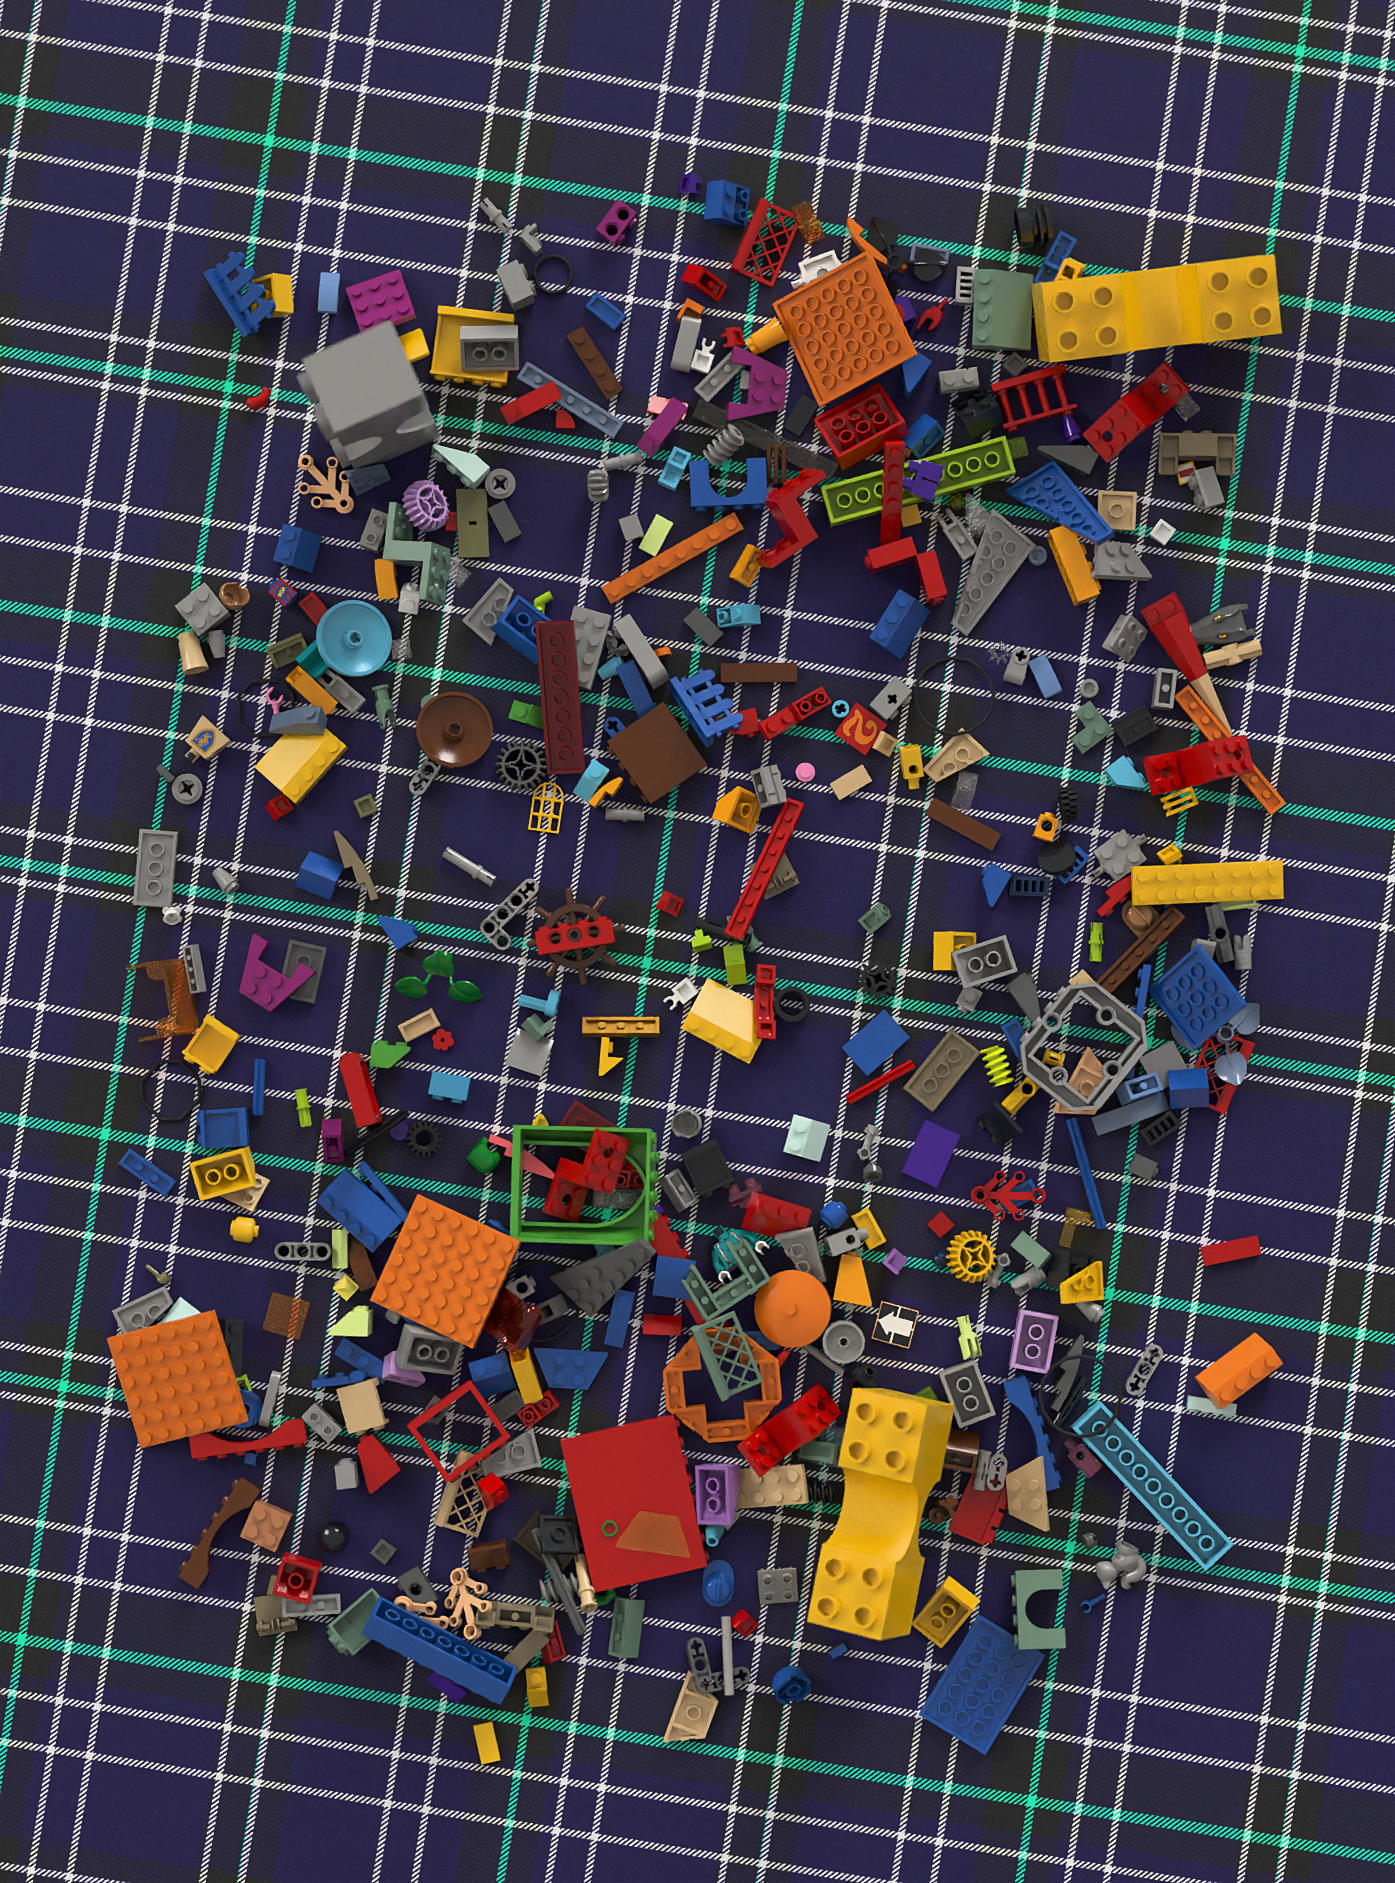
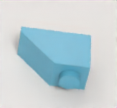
M593 759L573 793L588 803L606 779L610 770Z

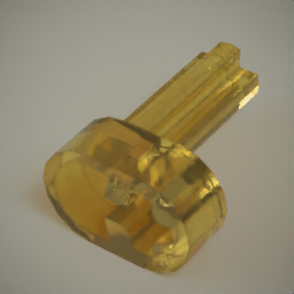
M1066 1207L1064 1213L1066 1220L1059 1245L1070 1248L1077 1221L1090 1223L1092 1213Z

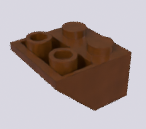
M950 1428L943 1467L975 1473L980 1433Z

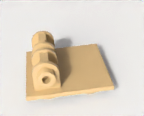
M255 1173V1186L219 1196L253 1212L270 1180Z

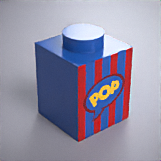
M281 577L278 580H273L268 587L270 589L267 591L285 609L299 596Z

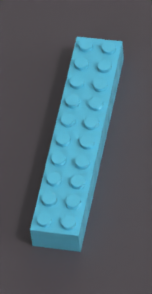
M1098 1400L1071 1427L1078 1435L1092 1433L1105 1426L1113 1414ZM1117 1418L1114 1419L1107 1429L1099 1434L1082 1438L1205 1571L1234 1545Z

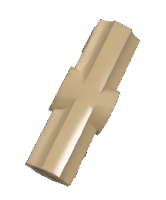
M1255 639L1241 644H1230L1219 650L1202 654V659L1206 669L1210 670L1224 665L1231 666L1241 663L1243 660L1262 655V648L1259 640Z

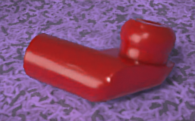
M263 387L260 396L247 399V407L252 410L265 407L272 390Z

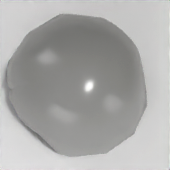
M690 1109L679 1111L671 1120V1129L677 1137L692 1138L699 1133L702 1127L701 1117Z

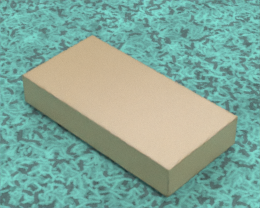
M862 764L829 785L840 801L872 782V779Z
M431 1008L398 1025V1028L406 1043L441 1025Z

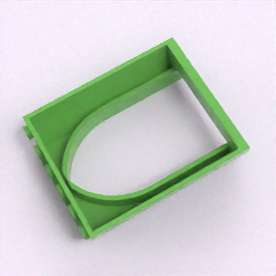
M513 1125L510 1237L521 1242L625 1245L642 1237L649 1244L653 1242L654 1222H657L658 1211L655 1210V1202H658V1191H655V1183L659 1181V1172L656 1171V1163H659V1152H656L657 1133H654L652 1129ZM595 1128L631 1140L625 1158L637 1169L645 1187L639 1200L625 1214L604 1223L522 1221L524 1144L589 1146Z

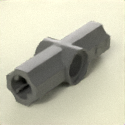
M1217 904L1205 907L1210 937L1213 942H1216L1215 954L1217 962L1223 963L1235 960L1222 905ZM1218 928L1224 931V936L1221 939L1215 936V931Z

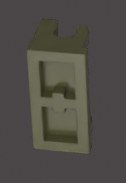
M298 633L266 647V650L273 665L278 669L296 661L295 659L308 645L303 634Z

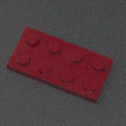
M577 1100L574 1101L559 1126L619 1128ZM577 1146L587 1153L589 1146ZM607 1148L604 1151L605 1158L610 1154V1150ZM626 1158L624 1159L622 1167H624L628 1161Z

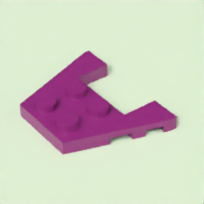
M733 346L731 364L750 367L747 405L727 403L726 421L783 410L785 406L787 371L738 346Z
M254 933L239 992L268 1011L273 1012L295 990L302 987L310 977L312 978L316 972L300 963L291 979L287 978L260 960L270 942Z

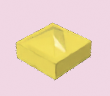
M345 1274L333 1289L347 1301L359 1287L352 1278Z

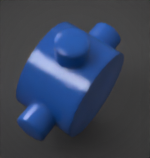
M247 1451L243 1463L252 1464L253 1466L257 1465L256 1460L259 1454Z

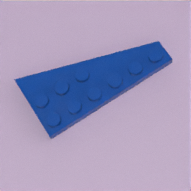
M1054 460L1006 489V493L1009 496L1097 546L1115 536L1114 531Z

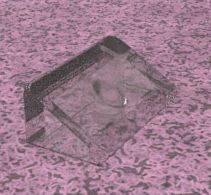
M1166 387L1162 392L1168 393V387ZM1188 393L1174 405V408L1185 422L1201 410Z

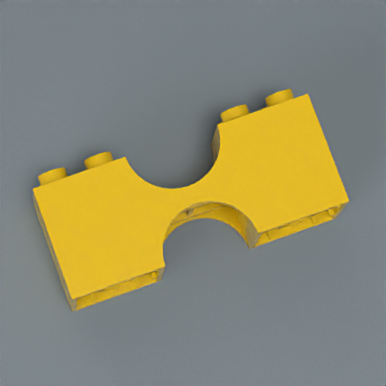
M1256 255L1031 284L1039 361L1058 362L1122 354L1150 348L1209 343L1282 333L1275 255Z
M853 1388L838 1466L843 1469L845 1476L843 1506L833 1534L827 1542L822 1544L807 1622L877 1640L910 1634L925 1560L919 1551L920 1522L928 1495L933 1486L941 1479L955 1404L885 1388Z

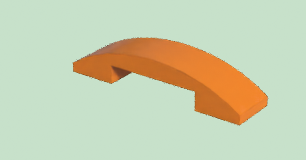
M849 217L846 222L847 229L862 253L870 250L876 264L889 270L887 258L861 237L864 229ZM903 264L901 269L893 271L905 273L907 265Z

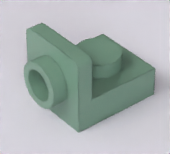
M878 902L858 921L871 935L891 915L889 909Z

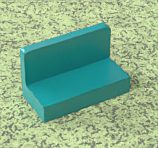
M316 640L295 659L301 668L314 680H318L330 668L321 657Z

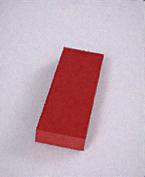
M1257 1235L1200 1247L1204 1266L1261 1255Z

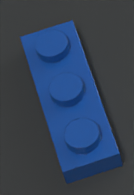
M344 1337L334 1354L357 1369L366 1370L370 1377H378V1381L384 1384L386 1381L382 1379L384 1361Z

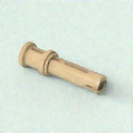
M578 1554L574 1557L579 1581L578 1596L581 1598L582 1603L580 1609L582 1612H592L598 1608L594 1600L595 1589L590 1583L586 1555Z

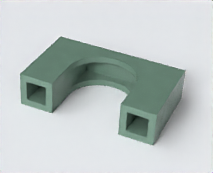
M1062 1569L1014 1571V1575H1011V1587H1015V1595H1012V1606H1016V1614H1013V1626H1017V1634H1014V1646H1018V1650L1065 1649V1628H1038L1028 1620L1025 1612L1027 1599L1032 1593L1040 1590L1063 1589Z

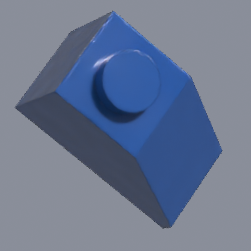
M991 863L990 866L985 865L980 875L983 876L981 883L987 905L993 908L1012 874Z

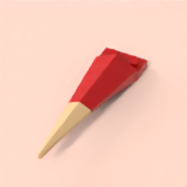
M1172 592L1141 609L1140 612L1148 623L1149 629L1217 720L1232 736V730L1205 667L1185 609L1176 593Z

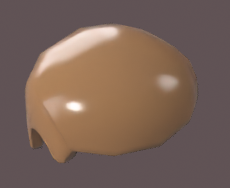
M238 582L226 583L220 587L219 600L227 609L239 610L249 603L250 595L248 589L239 587Z

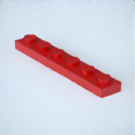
M903 440L884 442L880 525L881 546L900 540L905 443Z

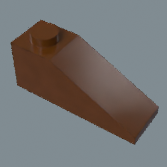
M351 1233L348 1234V1259L361 1292L376 1286L379 1278L367 1248Z

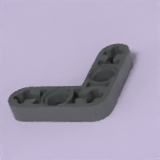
M698 1637L689 1639L686 1643V1651L696 1690L701 1694L723 1690L724 1686L718 1683V1677L724 1675L723 1671L711 1673L703 1640ZM693 1641H695L696 1644L700 1645V1647L697 1648V1653H702V1656L696 1657L694 1659L692 1655H696L695 1649H691ZM697 1660L704 1662L705 1668L703 1671H698L695 1668ZM746 1667L733 1668V1676L738 1675L739 1670L746 1675L743 1681H741V1678L734 1679V1687L743 1685L750 1680V1671ZM702 1679H704L705 1682L713 1681L714 1683L713 1685L707 1686L706 1690L704 1689V1687H700V1684L703 1683Z

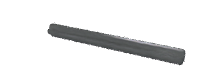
M537 1527L531 1533L540 1550L539 1528ZM541 1554L577 1635L586 1633L587 1629L553 1554Z

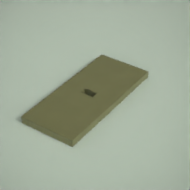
M456 489L458 558L489 557L487 490ZM469 522H476V525H469Z

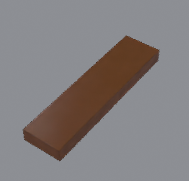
M721 663V683L797 682V663Z
M935 797L925 813L926 816L990 851L994 849L1001 836L995 830Z

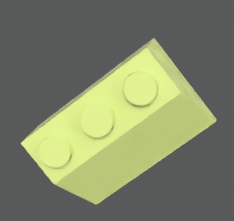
M357 1306L329 1330V1335L369 1336L373 1333L374 1309H369V1306Z

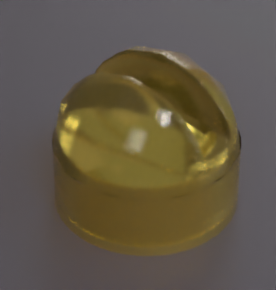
M959 493L949 498L948 504L953 510H960L961 507H964V499Z

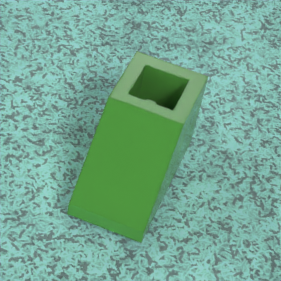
M377 1040V1043L371 1046L370 1067L391 1068L410 1053L412 1047H407V1043L396 1042V1046L388 1045V1041Z

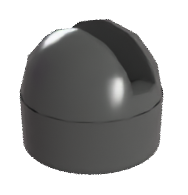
M1091 1532L1081 1536L1083 1544L1088 1550L1096 1546L1098 1539H1093L1096 1535Z

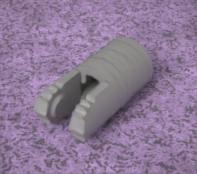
M1239 935L1234 936V970L1252 969L1250 935L1243 936V950L1241 937Z
M1034 1266L1013 1280L1011 1287L1015 1289V1294L1020 1296L1047 1279L1042 1269L1039 1270Z

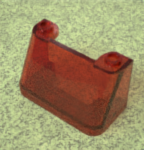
M502 1285L483 1329L499 1340L503 1346H506L505 1349L511 1354L522 1356L527 1350L543 1317L540 1314L542 1311L533 1304L532 1306L528 1305Z

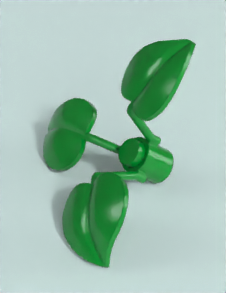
M440 949L427 957L422 963L423 969L429 973L424 982H421L417 977H406L395 984L396 990L405 996L421 998L427 994L425 985H427L431 976L441 975L449 977L452 987L448 989V994L453 999L460 1002H474L483 997L478 987L469 981L453 982L454 966L451 963L452 955Z

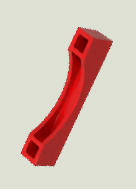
M302 1418L286 1420L272 1434L257 1440H228L209 1431L189 1436L192 1459L197 1458V1461L209 1460V1456L214 1455L217 1458L228 1457V1453H235L236 1456L247 1454L249 1450H255V1453L266 1452V1448L274 1447V1450L285 1449V1445L293 1444V1448L305 1446V1442L309 1441L307 1423Z

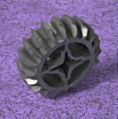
M515 740V747L512 748L508 743V751L503 748L501 749V752L505 755H497V758L502 760V762L495 763L496 766L501 767V769L496 770V773H503L499 777L500 781L505 778L507 779L504 782V786L512 783L511 790H514L517 785L518 792L522 791V786H525V790L529 791V784L536 788L534 781L542 782L538 778L539 775L545 777L546 774L541 772V769L546 770L547 766L541 765V763L546 762V758H539L544 753L543 751L536 753L539 748L537 745L531 749L532 742L529 741L528 745L525 746V741L521 740V746H518ZM519 751L516 761L506 762L512 753ZM525 751L531 753L536 758L537 764H532L525 760ZM522 757L524 765L527 766L523 768L524 770L521 771L520 775L519 768L514 765L519 764ZM506 768L517 771V781L508 776ZM528 770H536L530 779L523 781L524 774Z

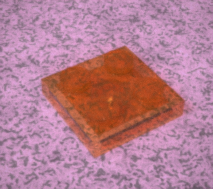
M273 1292L262 1329L300 1340L311 1302Z

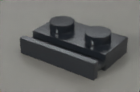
M1145 704L1111 723L1124 747L1158 729Z

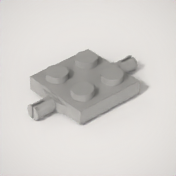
M1124 829L1093 851V854L1099 860L1100 866L1091 872L1092 875L1097 878L1105 872L1117 883L1131 872L1132 866H1139L1147 860L1139 847L1148 841V838L1145 837L1146 835L1143 833L1134 840Z

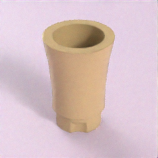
M189 631L179 634L178 645L182 660V673L184 675H191L207 670L209 667L204 658L196 632Z

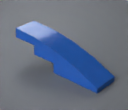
M1060 231L1033 283L1054 281L1063 260L1068 258L1077 239Z

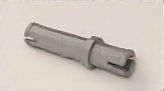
M447 847L446 852L444 851L442 855L443 858L471 874L472 878H477L490 887L497 878V876L484 870L482 865H476L450 849V847Z

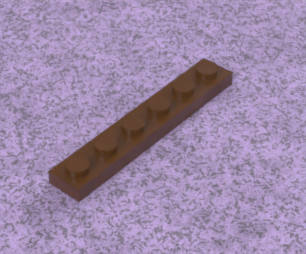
M1171 905L1096 983L1113 995L1187 918Z

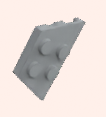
M1104 542L1100 546L1095 544V556L1092 562L1095 567L1091 573V578L1149 581L1152 578V575L1129 543Z

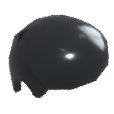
M331 1521L320 1530L318 1540L324 1550L335 1553L347 1545L350 1533L347 1526L342 1522Z

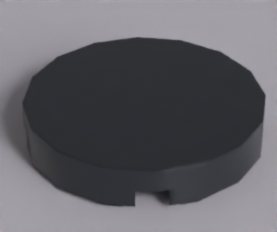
M1064 841L1048 843L1038 854V862L1042 871L1053 876L1062 875L1066 871L1069 872L1074 867L1077 859L1074 848Z

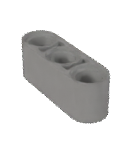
M683 315L670 369L689 373L702 319Z
M282 1242L275 1247V1255L281 1260L322 1261L332 1255V1247L324 1242ZM283 1245L289 1249L287 1256L280 1254L279 1250ZM301 1246L308 1248V1255L305 1257L299 1254ZM320 1246H324L328 1250L325 1257H321L318 1254Z

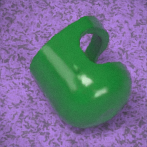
M485 1136L481 1138L466 1158L473 1167L483 1174L493 1171L501 1159L498 1151L492 1153L487 1148L488 1139Z

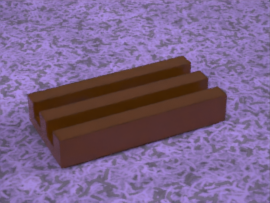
M767 445V484H783L786 482L787 445ZM772 449H774V478H771ZM779 450H782V479H778Z

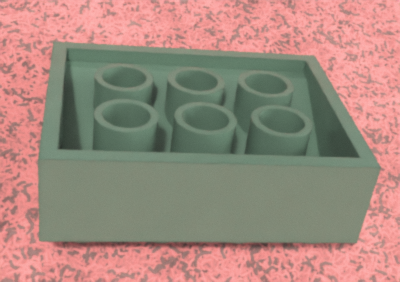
M975 269L973 350L1030 351L1033 300L1031 284H1033V274L995 269Z

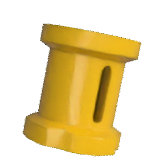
M1047 1047L1042 1063L1061 1067L1066 1054L1056 1053Z

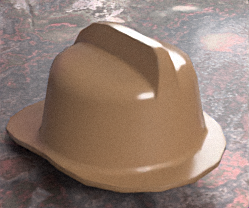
M1132 899L1126 902L1122 910L1124 922L1139 938L1160 917L1151 905H1132Z

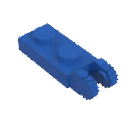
M362 1369L352 1371L350 1375H347V1371L335 1373L336 1376L329 1377L328 1374L317 1375V1379L312 1380L311 1383L312 1388L357 1383L367 1379L368 1374L366 1370Z

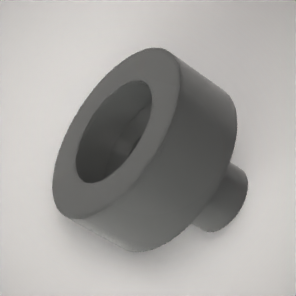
M870 1162L869 1166L863 1169V1179L867 1182L880 1181L882 1179V1168L877 1166L875 1162Z

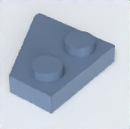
M384 464L345 471L357 496L391 479Z

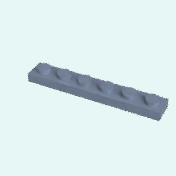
M526 362L517 376L518 380L534 390L554 381L563 397L555 401V403L612 439L616 437L624 424L623 421L529 362Z

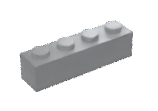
M199 944L183 946L182 950L190 994L206 992Z

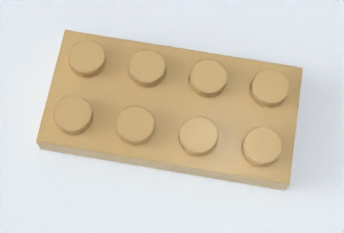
M804 1464L774 1466L760 1478L752 1468L740 1469L741 1486L736 1509L806 1504L809 1502Z

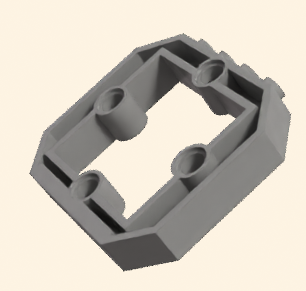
M1096 982L1068 985L1066 988L1062 986L1056 993L1058 998L1055 1002L1052 1003L1050 1001L1044 1008L1046 1012L1042 1018L1038 1016L1031 1025L1034 1027L1030 1033L1026 1031L1019 1040L1022 1042L1019 1046L1022 1073L1070 1112L1100 1109L1148 1049L1145 1021ZM1079 997H1082L1097 1009L1095 1018L1099 1024L1106 1026L1114 1023L1133 1038L1116 1061L1111 1060L1103 1064L1102 1074L1104 1077L1087 1098L1066 1082L1068 1073L1065 1068L1057 1066L1049 1069L1033 1056L1049 1034L1061 1027L1062 1018ZM1104 1010L1109 1011L1111 1014L1109 1021H1104L1101 1018V1013ZM1049 1016H1053L1057 1021L1054 1027H1049L1046 1023ZM1109 1065H1115L1117 1068V1072L1113 1076L1107 1072ZM1057 1070L1063 1075L1062 1080L1059 1082L1053 1079V1073Z

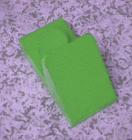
M514 700L508 718L543 730L542 708Z

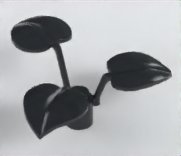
M877 217L871 219L867 233L869 244L879 252L887 248L890 255L887 259V264L890 267L888 276L886 277L883 273L881 275L892 299L897 294L898 284L890 278L893 270L901 269L903 264L915 266V275L923 281L934 280L948 267L943 256L931 249L917 251L915 254L916 262L903 260L900 255L893 254L890 246L898 241L899 232L897 227L887 220Z

